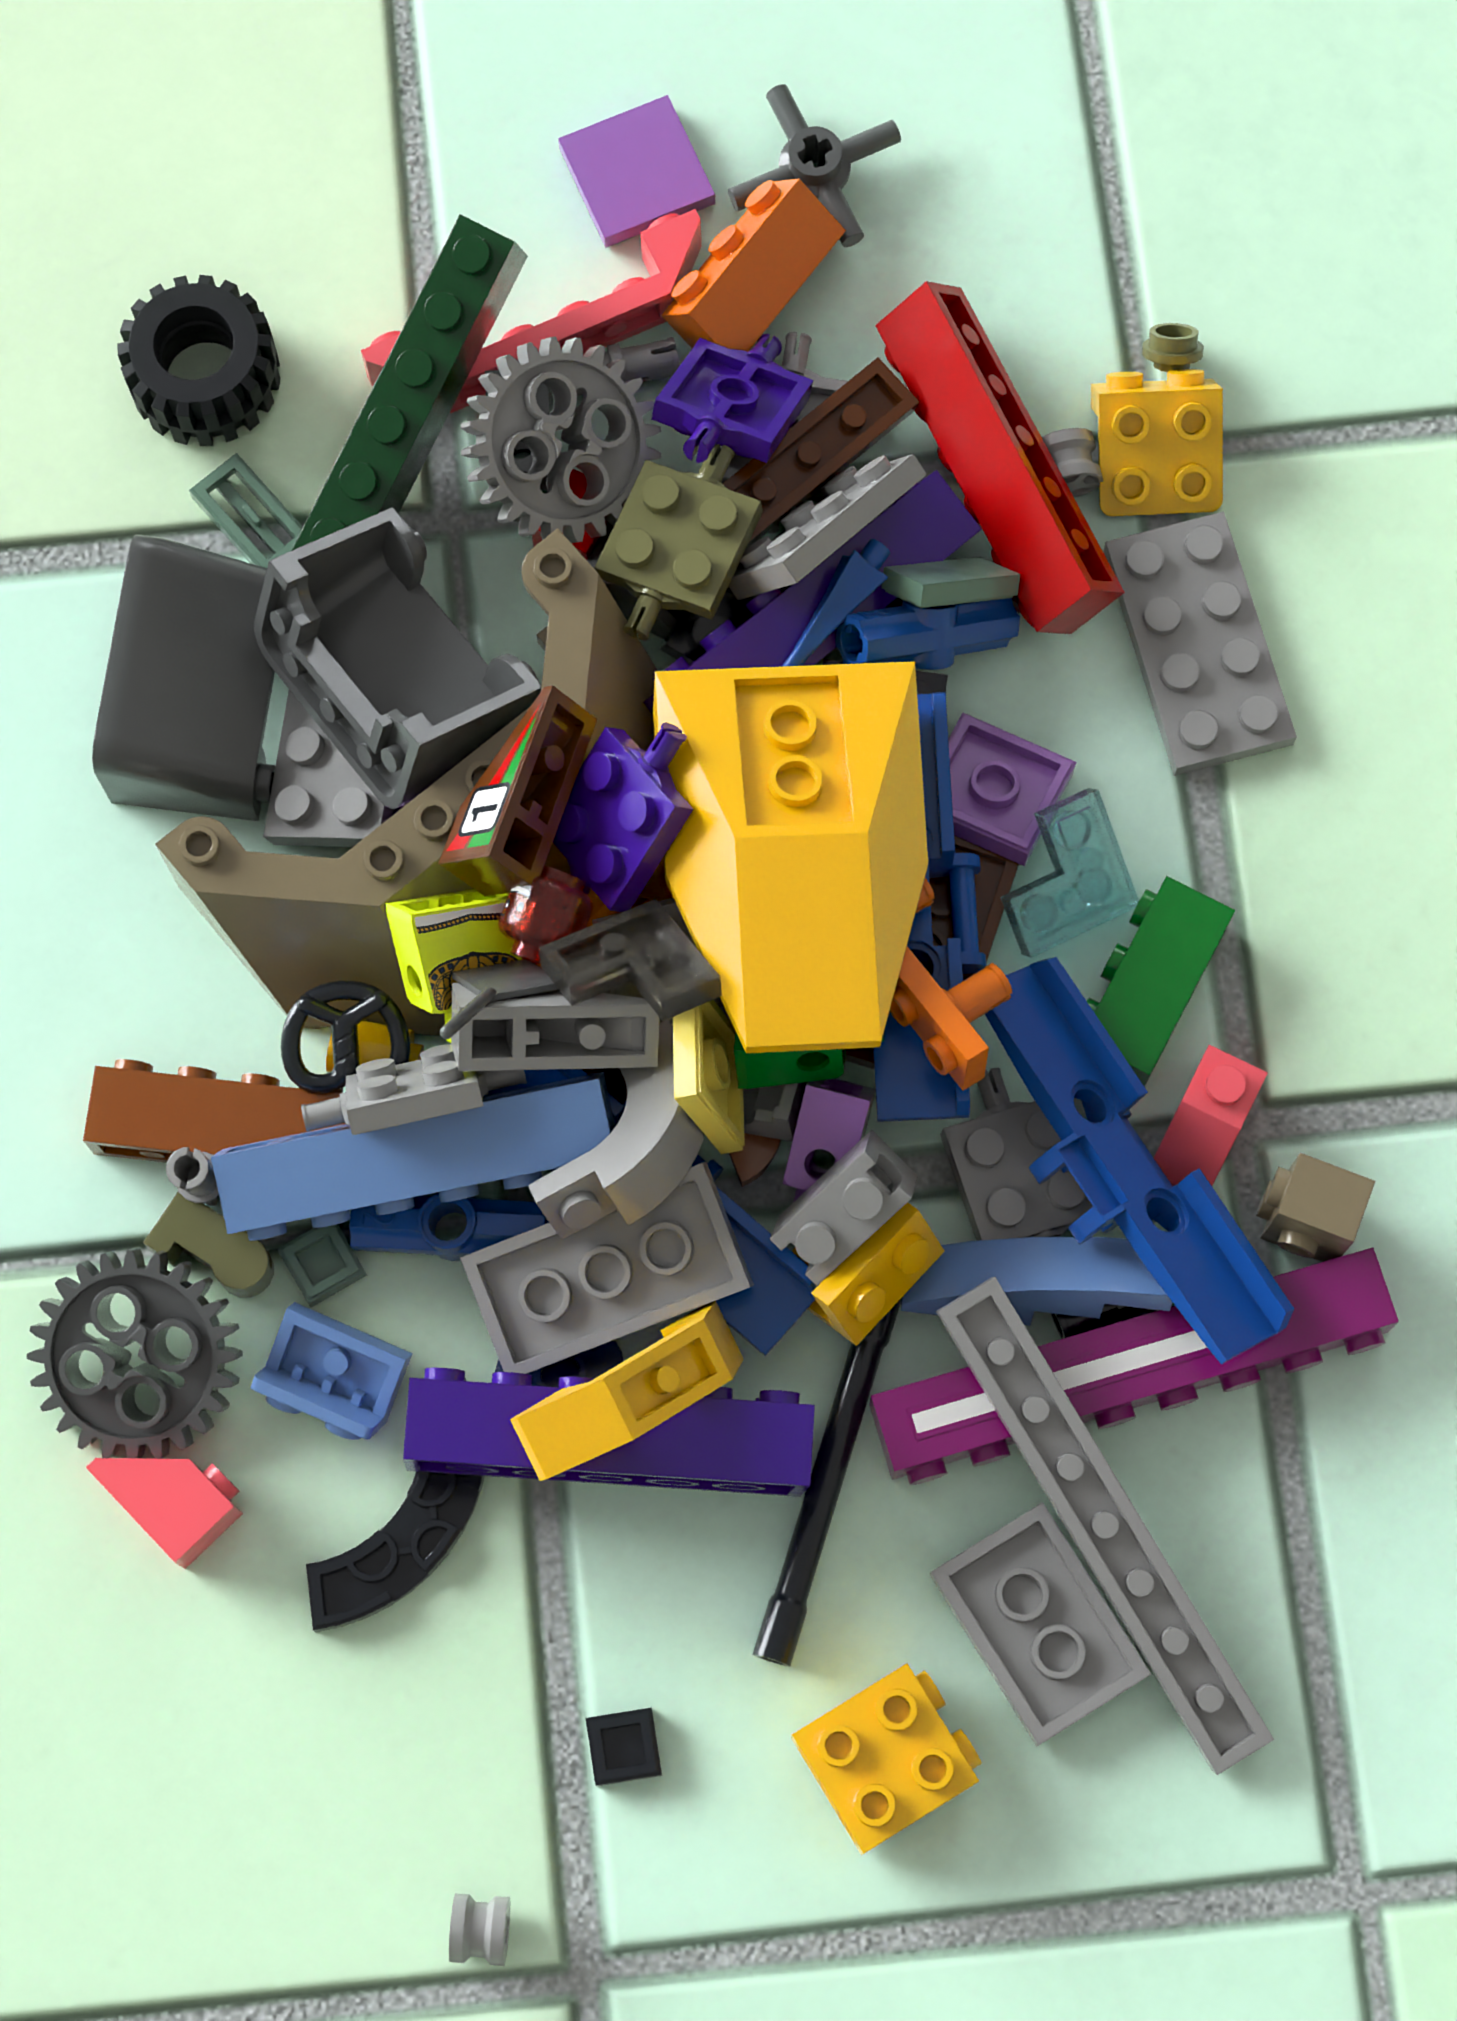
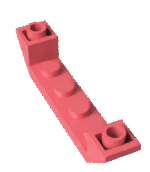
M696 209L682 215L675 213L664 215L651 223L648 229L640 232L642 260L651 277L646 279L642 277L628 279L619 284L609 295L590 303L588 301L574 302L563 308L557 317L536 326L531 324L517 326L508 331L500 341L482 348L450 413L469 406L466 403L469 397L476 395L486 396V391L478 378L485 374V371L498 370L496 359L501 356L510 354L518 361L517 346L532 342L539 351L542 339L556 337L562 350L566 340L577 337L581 338L584 356L590 347L602 345L606 348L608 345L618 343L667 322L661 315L674 300L671 296L672 291L677 283L692 271L702 247L701 219ZM401 331L387 332L376 338L371 346L361 350L366 374L372 386H374Z

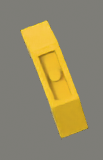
M716 1301L695 1309L660 1331L664 1338L592 1381L560 1389L510 1419L540 1481L549 1479L635 1440L733 1380L744 1358Z

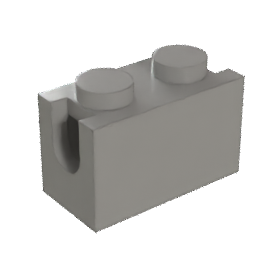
M871 1130L779 1215L770 1240L781 1251L789 1243H792L796 1247L798 1255L808 1262L805 1275L817 1286L912 1199L918 1175ZM877 1165L883 1170L892 1183L886 1187L869 1170L872 1166Z

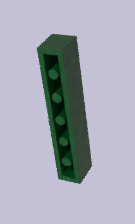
M459 214L292 550L392 507L399 514L528 257L515 241Z

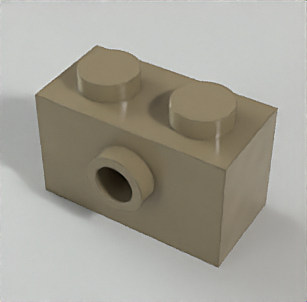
M1299 1153L1289 1170L1278 1167L1273 1180H1269L1256 1214L1257 1217L1267 1220L1260 1239L1276 1244L1290 1253L1313 1258L1321 1262L1343 1256L1356 1238L1375 1181Z

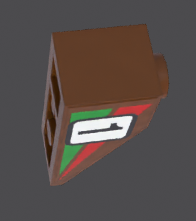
M555 686L544 687L460 806L438 864L484 896L509 893L512 888L517 886H531V889H536L598 719Z

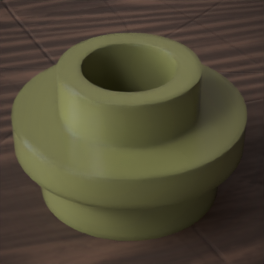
M1163 323L1150 328L1149 339L1145 340L1142 345V355L1147 360L1154 362V368L1160 371L1168 372L1171 370L1189 369L1191 363L1198 362L1203 358L1204 346L1198 341L1199 331L1195 327L1180 323Z

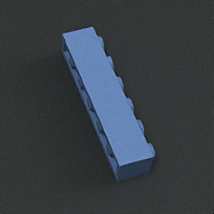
M604 1072L483 1096V1107L352 1135L350 1125L346 1126V1124L222 1149L211 1157L227 1234L247 1231L249 1241L262 1240L287 1233V1222L311 1218L313 1228L336 1225L351 1220L349 1210L371 1205L375 1206L376 1215L396 1213L415 1207L413 1197L436 1192L439 1193L440 1202L461 1200L478 1195L477 1184L503 1179L504 1189L528 1186L542 1178L541 1171L560 1168L595 1148L613 1131L615 1122Z

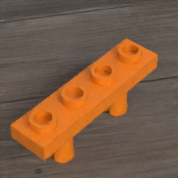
M926 878L916 913L934 903V892ZM907 947L890 1013L900 1025L906 1027L910 1024L922 1039L924 1052L934 1069L941 1075L949 1073L962 1091L985 1077L989 1051L988 1045L970 1023L1000 1004L1010 1000L1012 997V987L1003 971L994 963H990L982 970L946 991L937 984Z

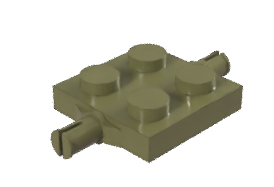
M720 444L715 445L707 460L702 463L698 473L680 472L649 460L645 461L594 567L602 580L626 588L638 599L627 623L623 627V630L630 636L636 638L638 634L639 640H648L661 609L686 610L713 620L763 513L760 500L732 491L721 483L731 460L735 456V452L728 446L723 445L721 449Z

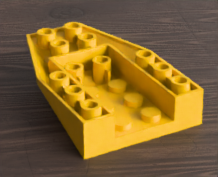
M915 662L655 671L653 701L654 735H657L661 728L660 726L664 722L677 726L683 731L682 734H686L687 739L680 746L668 768L676 790L693 808L692 813L664 856L665 881L745 1052L765 1053L880 1047L928 868Z

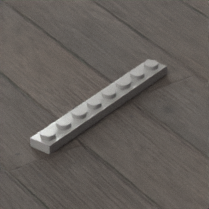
M996 1277L989 1278L936 1311L937 1315L1211 1770L1218 1775L1273 1741L1274 1738Z

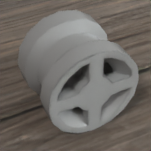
M1068 428L1042 437L1073 497L1087 494L1099 487L1100 482H1103L1100 466L1092 460L1091 454L1096 448L1092 431L1085 428Z
M455 1893L450 1922L449 1962L465 1963L470 1957H483L490 1965L505 1966L510 1928V1897L495 1896L487 1903L476 1902L470 1894Z

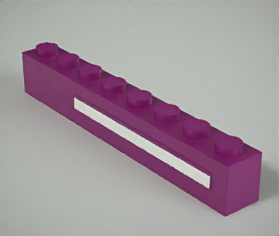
M1372 1247L1274 1276L1273 1278L1294 1307L1287 1327L1277 1335L1223 1364H1220L1176 1306H1172L1170 1311H1155L1037 1347L1082 1422L1096 1420L1098 1429H1105L1135 1419L1136 1415L1133 1408L1158 1401L1161 1411L1169 1410L1198 1400L1196 1389L1221 1383L1223 1392L1234 1391L1261 1381L1258 1372L1260 1370L1283 1364L1285 1373L1289 1374L1322 1363L1321 1352L1344 1345L1348 1355L1377 1348L1386 1343L1383 1334L1388 1333L1399 1320L1376 1253ZM969 1367L874 1394L870 1398V1410L892 1480L907 1476L910 1485L928 1482L948 1474L945 1467L947 1463L970 1457L973 1466L985 1465L1010 1456L1008 1445L1015 1444Z

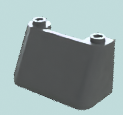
M393 507L269 560L254 620L256 642L266 661L377 799L391 809L399 808L409 803L528 709L540 694L542 686L538 682L533 669L526 662L520 661L513 655H501L491 660L488 665L420 584L424 572V561L427 557L425 543L421 535L414 528L409 527Z
M135 535L132 538L124 571L92 753L94 773L111 803L259 821L262 802L270 801L275 765L266 764L265 752L262 748L275 671L262 655L254 633V620L267 568L161 537Z

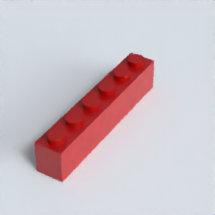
M929 281L924 282L875 325L886 345L884 349L885 356L891 366L901 374L909 391L918 399L919 404L915 409V413L921 420L927 423L939 446L937 453L940 461L954 474L965 495V508L975 521L981 525L992 546L991 556L994 563L1021 574L1017 596L1020 599L1018 607L1023 618L1035 628L1036 632L1072 634L1125 592L962 288Z

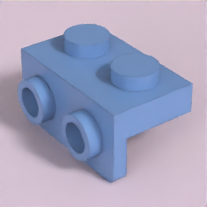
M294 1302L285 1311L266 1366L255 1374L250 1388L265 1395L267 1403L278 1410L293 1414L304 1412L324 1421L325 1427L337 1436L351 1440L370 1439L387 1423L413 1353Z

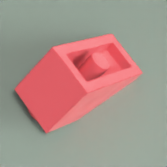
M1208 1045L1154 1156V1159L1172 1186L1177 1185L1187 1175L1199 1168L1211 1186H1213L1268 1072L1214 1046Z
M95 1458L86 1466L88 1471L164 1552L184 1569L243 1515L231 1501L240 1491L213 1463L205 1471H202L190 1459Z

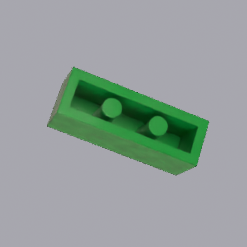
M1168 876L1164 879L1157 894L1146 889L1138 902L1129 923L1139 929L1129 948L1117 943L1100 977L1109 981L1110 984L1101 1001L1098 1002L1090 997L1087 1000V1003L1144 1087L1235 912L1234 909Z

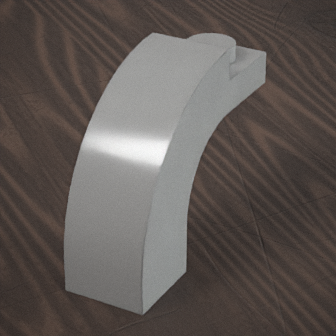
M669 1019L659 1024L658 1067L620 1068L627 1086V1101L622 1117L613 1131L595 1148L528 1185L536 1204L561 1240L581 1229L591 1226L597 1220L615 1210H618L628 1226L638 1221L671 1194L687 1174L698 1155L704 1139V1133L674 1099L673 1026Z

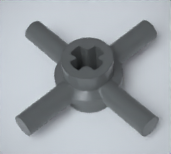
M786 84L773 87L767 92L766 98L788 142L781 151L779 168L728 189L733 207L737 212L745 209V202L749 195L766 181L800 178L846 230L839 239L842 246L851 247L859 243L863 239L864 233L841 190L849 179L851 163L901 142V135L894 120H889L841 141L832 131L818 126L808 127Z

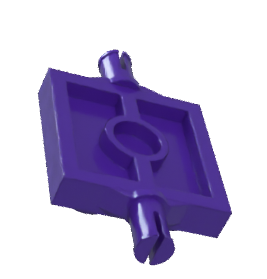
M763 334L757 340L753 349L748 352L726 348L699 338L656 397L651 420L670 426L677 432L690 436L683 445L684 454L689 460L692 461L697 453L696 463L704 462L714 446L720 444V446H728L739 456L755 458L765 463L768 462L809 401L814 381L785 370L774 362L782 351V344L776 336H773L768 344L770 334Z
M667 722L662 723L659 732L647 751L640 749L623 729L605 727L579 769L553 840L554 845L567 859L571 872L562 889L553 899V903L558 905L557 908L562 912L575 916L576 914L573 909L575 908L579 912L581 905L592 889L610 911L629 913L692 813L693 808L676 790L668 768L680 746L687 739L686 734H682L683 731L677 726Z

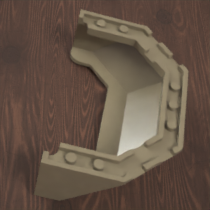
M557 528L527 553L523 560L521 571L523 584L527 592L549 616L548 626L537 634L538 644L545 651L541 691L544 687L553 685L598 719L582 764L605 727L623 729L640 749L647 751L655 738L653 714L643 702L654 694V681L652 679L655 677V671L658 670L638 637L634 638L623 630L627 619L600 575ZM528 709L338 859L249 852L242 847L221 822L210 817L201 816L184 821L155 843L179 889L286 1016L300 996L316 986L341 980L358 981L373 985L389 995L400 1008L408 1029L414 1030V1034L441 1036L440 1029L445 1025L444 1013L431 1014L411 1004L406 995L385 903L474 889L438 863L460 806ZM554 843L551 845L536 889H531L530 898L532 900L526 897L527 917L525 918L523 950L561 912L557 908L558 905L553 903V899L558 895L571 872L567 859ZM340 1000L327 1004L344 1011L359 1001ZM378 1012L363 1020L385 1024ZM309 1016L304 1028L321 1029V1026L331 1027V1025Z

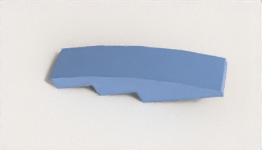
M1024 1237L941 1245L945 1252L901 1298V1311L937 1315L936 1311L991 1277H996L1023 1324L1026 1326L1031 1325L1034 1311L1100 1319L1104 1304L1170 1311L1173 1302L1147 1270L1127 1239L1091 1237L1084 1243L1078 1244L1074 1237Z

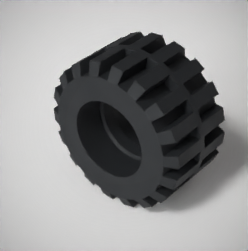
M185 275L173 278L175 287L164 290L160 283L149 290L152 297L149 302L146 303L138 299L131 307L135 320H123L120 333L124 342L117 343L118 358L122 365L120 369L136 408L144 420L149 418L151 426L155 431L164 436L170 430L174 441L187 445L190 437H197L200 446H213V437L224 435L226 443L239 438L236 429L244 425L251 431L260 423L257 411L262 410L268 413L274 404L271 390H279L281 378L277 367L280 366L265 314L264 312H259L256 300L248 292L240 296L237 285L227 280H224L221 286L217 287L213 276L199 275L198 283L189 284ZM216 343L232 350L226 364L208 377L187 380L168 373L175 357L192 345Z

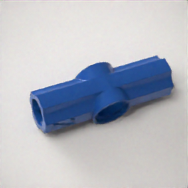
M1012 598L926 608L917 607L903 600L902 606L847 614L845 621L836 628L835 646L840 651L843 664L915 662V668L945 669L954 664L955 655L1007 647L1013 637H1018L1020 615L1013 606Z
M439 1193L434 1196L413 1197L415 1207L391 1214L376 1215L374 1205L352 1209L349 1226L350 1246L352 1250L438 1255L445 1260L458 1261L461 1260L460 1257L545 1225L549 1221L536 1202L472 1198L440 1202ZM450 1213H459L466 1217V1228L456 1239L445 1241L435 1236L436 1225L443 1216Z

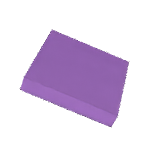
M668 95L558 138L559 149L605 248L639 235L640 232L648 229L651 223L664 215L672 213L682 215L696 209V211L715 204V193Z
M962 713L948 738L954 835L1025 866L1064 793L1077 762L966 713Z

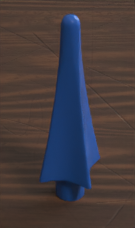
M871 538L860 553L853 550L850 556H842L809 624L782 667L802 666L823 641L846 619L847 614H851L888 579L887 575L879 571L891 554L885 545Z

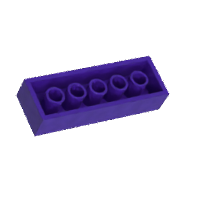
M437 1367L425 1368L424 1378H409L403 1453L407 1471L539 1480L510 1419L560 1389L587 1383L594 1378L559 1377L558 1387L532 1386V1375L523 1373L494 1372L492 1373V1382L484 1383L466 1381L464 1370ZM720 1387L635 1440L546 1480L801 1497L811 1484L815 1405L799 1404V1393L782 1390L760 1391L759 1398H755V1401L732 1399L733 1389Z

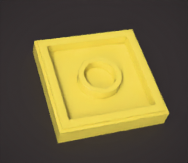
M694 976L673 980L674 1099L720 1154L743 1151V1146H745L743 1089H738L734 1055L736 1031L731 1021L699 980H696Z

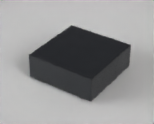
M652 1707L585 1718L596 1787L662 1776Z

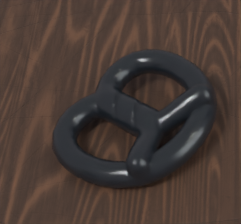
M333 981L308 990L293 1004L282 1029L281 1058L289 1079L300 1089L316 1094H326L345 1087L346 1076L357 1074L356 1067L360 1065L358 1024L377 1012L383 1018L389 1032L391 1046L389 1058L394 1059L395 1065L409 1062L410 1037L400 1008L384 991L364 982ZM340 1000L359 1001L344 1011L327 1004ZM309 1016L331 1025L334 1067L331 1072L326 1074L310 1072L302 1060L301 1035Z

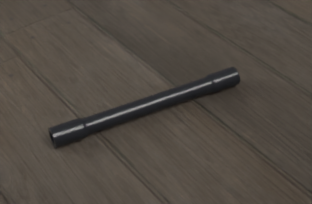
M901 1299L857 1346L851 1343L812 1469L811 1484L805 1492L777 1587L768 1601L752 1655L783 1666H791L807 1614L809 1592L884 1348L888 1345Z

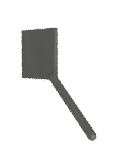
M529 959L452 972V979L477 996L440 1029V1035L444 1039H450L491 1001L564 989V982Z

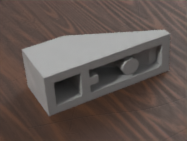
M452 983L451 1019L477 996L459 983ZM570 988L491 1001L451 1037V1047L458 1071L658 1067L660 1003L654 999Z

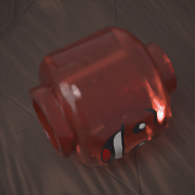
M544 865L541 875L533 879L531 886L512 888L508 893L498 919L499 931L505 937L514 941L510 953L547 967L551 956L569 958L574 955L579 948L593 911L594 904L592 899L583 892L586 883L577 877Z

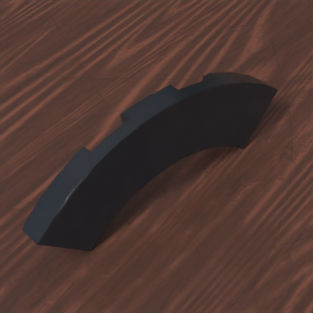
M416 1472L405 1501L392 1519L380 1531L378 1530L370 1538L341 1555L324 1561L306 1564L313 1631L320 1632L340 1628L366 1619L390 1607L426 1580L448 1556L463 1534L475 1510L485 1476Z

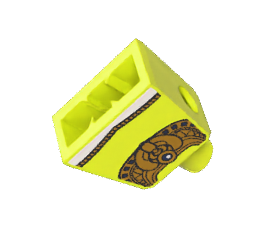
M475 889L385 903L406 995L411 1004L431 1014L444 1013L445 1024L452 1016V983H458L452 979V972L522 960L525 919L517 921L514 918V915L516 918L526 916V897L521 894L503 893L484 896ZM510 899L508 908H505L507 900ZM523 902L524 908L518 912L516 907L518 903ZM451 1038L446 1039V1041L451 1043Z

